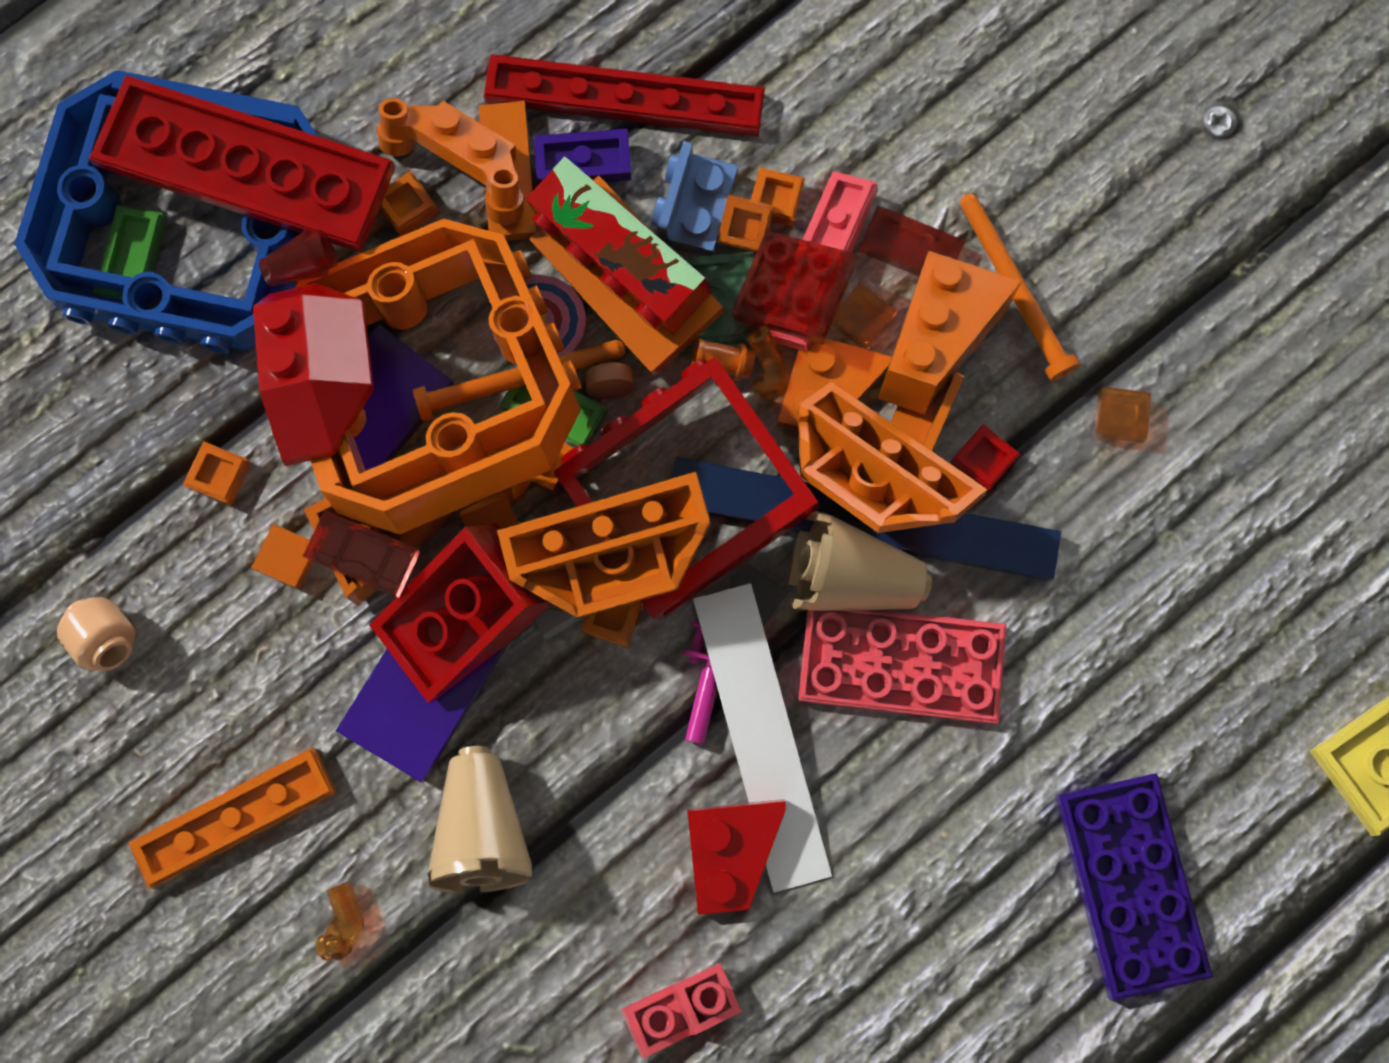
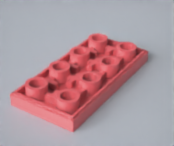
M887 610L807 611L798 702L996 725L999 723L1007 624Z

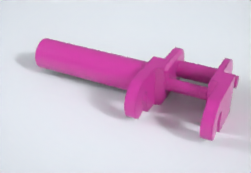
M691 621L690 625L696 628L691 651L685 650L683 655L691 657L690 663L697 664L698 660L707 661V665L701 672L685 740L704 745L718 688L709 655L701 653L704 637L700 622Z

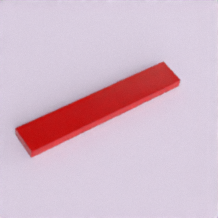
M491 54L483 97L485 104L525 101L526 109L759 137L765 87Z

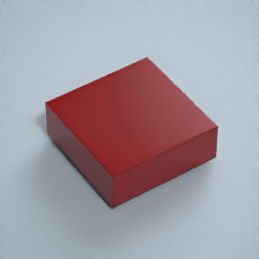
M982 424L952 458L950 464L987 489L986 493H988L1021 454L985 424Z

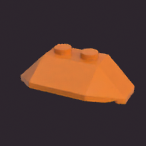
M831 381L799 404L800 477L877 533L955 522L986 494L987 489Z
M696 472L500 529L497 530L510 581L573 616L581 618L678 590L711 521Z

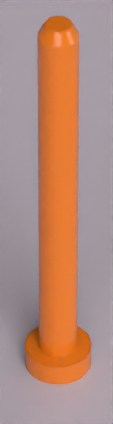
M971 193L966 194L960 199V207L998 274L1021 281L1013 301L1049 363L1045 373L1051 382L1068 376L1081 366L1075 354L1067 355L977 196Z
M612 340L559 355L558 357L561 363L571 360L575 371L620 359L625 355V348L622 341ZM516 367L428 393L425 386L413 389V394L421 420L424 422L434 419L433 411L525 386L526 384L519 368Z

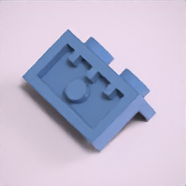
M683 141L679 156L672 154L667 165L665 182L670 184L666 199L658 197L654 208L652 225L658 226V237L669 247L713 258L718 243L717 239L727 197L729 194L732 195L738 175V165L693 154V143Z

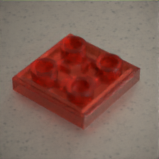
M766 230L731 311L733 319L823 345L857 264L856 253Z

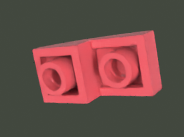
M721 963L715 964L621 1008L641 1058H646L691 1035H696L742 1012Z

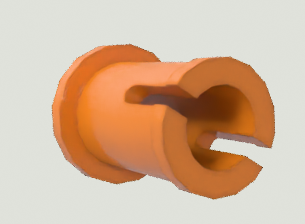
M700 338L696 339L692 351L691 364L699 359L709 361L716 356L728 375H731L733 381L738 382L741 378L748 379L751 376L755 352L754 350L747 349L746 344L739 343L737 347L704 341Z

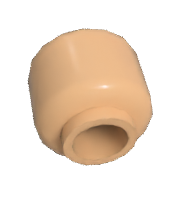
M94 597L78 600L66 609L57 627V638L80 668L89 671H109L123 664L130 656L135 642V629L112 600L104 597Z

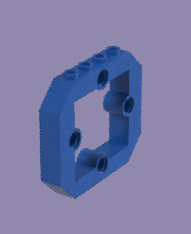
M119 70L110 73L58 103L14 242L45 297L62 311L61 316L81 325H91L92 320L106 322L111 329L125 334L136 335L138 329L154 332V336L169 343L183 344L184 339L201 342L200 345L208 350L228 354L230 348L249 351L256 347L253 306L268 294L293 289L300 278L317 272L326 241L283 227L280 228L279 233L275 237L263 239L269 229L280 226L244 215L241 227L244 237L257 253L244 300L172 286L161 275L154 272H143L133 277H127L80 267L91 228L110 224L113 221L116 206L121 205L119 194L106 180L109 171L95 167L89 161V157L125 75L318 136L299 106ZM96 191L90 200L83 202L89 193ZM94 287L123 293V300L97 296L93 293ZM162 296V300L156 308L147 310V306L153 298Z

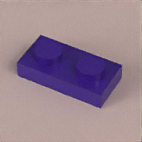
M628 129L534 136L538 185L564 156L592 180L598 175L605 182L632 180Z

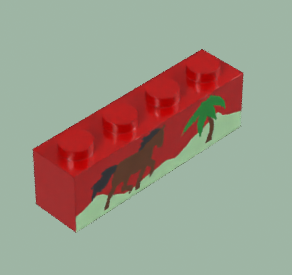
M565 156L526 198V201L536 213L531 219L533 223L549 238L553 239L559 234L569 243L565 249L566 252L583 268L587 269L593 264L604 274L599 279L600 282L618 299L621 300L627 294L638 304L634 312L653 330L656 331L662 325L674 335L712 294L704 276Z

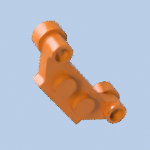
M390 98L384 100L379 105L380 122L377 125V138L381 151L390 156H403L410 153L417 142L486 185V214L490 220L497 224L508 225L521 219L524 214V196L519 188L518 174L513 164V161L516 159L515 144L445 101H442L437 106L406 105L400 99Z

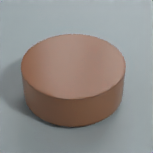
M610 362L599 364L590 368L585 374L587 394L594 398H619L630 394L635 389L633 370L623 363Z

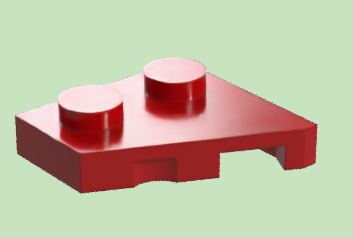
M785 799L687 809L698 915L749 910L786 811Z

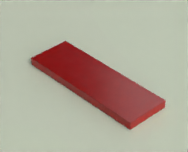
M125 75L89 157V161L95 167L360 253L363 251L396 169L393 160Z

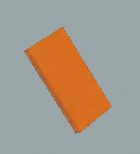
M599 175L593 180L643 223ZM539 229L529 238L539 252L653 376L661 371L725 313L723 306L710 294L674 335L662 325L655 331L634 312L638 306L634 300L627 294L621 300L618 299L600 282L599 279L604 274L593 264L587 269L583 268L566 252L565 249L569 243L559 234L551 239Z

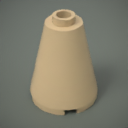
M816 510L806 518L815 522L810 532L800 530L795 542L788 574V585L797 587V598L789 597V603L794 609L802 611L914 609L920 601L924 602L928 598L932 586V576L927 572L924 561L828 513Z
M465 747L459 750L458 756L449 760L427 874L429 888L436 891L464 893L463 885L480 886V892H491L525 884L529 881L528 876L532 877V863L500 757L489 753L488 747Z

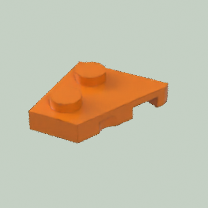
M816 335L808 353L798 350L777 420V426L799 432V404L830 381L857 400H860L871 385L887 372L892 357Z

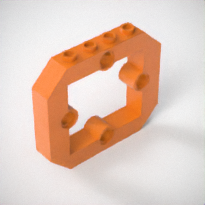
M441 219L302 277L294 287L317 283L360 299L365 305L367 325L383 319L393 329L404 330L414 327L423 320L428 310L427 300L480 278L492 305L488 318L490 329L505 359L513 364H517L532 398L529 402L477 424H474L470 417L462 413L452 412L444 414L435 419L428 427L426 433L427 445L367 471L354 440V437L362 431L366 423V412L363 408L354 424L341 438L343 443L336 455L311 460L320 491L338 514L400 535L552 469L581 411L573 391L581 389L582 385L571 360L564 363L560 362L557 353L565 350L554 322L545 326L540 316L548 313V310L537 285L529 289L526 286L524 280L532 277L521 249L512 253L503 234ZM463 444L462 447L458 448L457 450H453L458 445Z

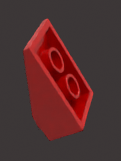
M496 523L464 527L369 625L427 703L434 702L519 636L552 604L510 581L497 533L500 527Z

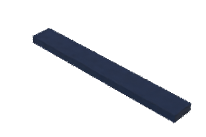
M680 457L675 458L671 479L696 472L710 516L752 524L794 495L782 477ZM805 482L821 506L817 511L828 513L908 554L1050 582L1054 579L1062 531L964 513L952 523L877 533L809 482ZM805 519L789 531L799 533L802 530L810 532L815 521Z

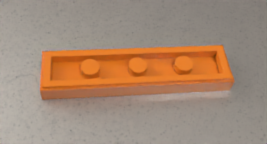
M312 747L132 840L128 844L148 889H155L337 794V791L317 749Z

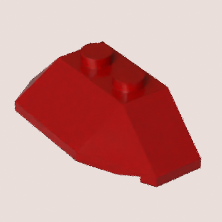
M317 283L268 294L253 306L259 392L281 460L285 466L336 455L343 443L341 438L354 424L374 391L365 305L360 299Z

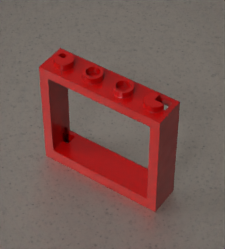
M716 356L709 361L699 359L689 365L681 373V381L668 390L665 387H661L651 392L641 401L640 404L643 408L629 418L623 415L610 421L602 428L600 432L603 435L588 447L585 444H581L568 451L561 458L563 464L553 471L577 507L594 502L579 478L710 385L716 383L794 493V495L688 568L678 590L640 600L650 616L657 620L665 618L805 520L810 513L821 508L815 496Z

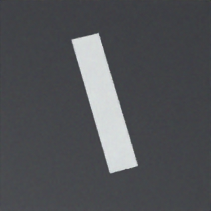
M749 583L695 598L693 601L748 801L752 803L785 799L786 811L766 862L773 893L832 877L752 585Z

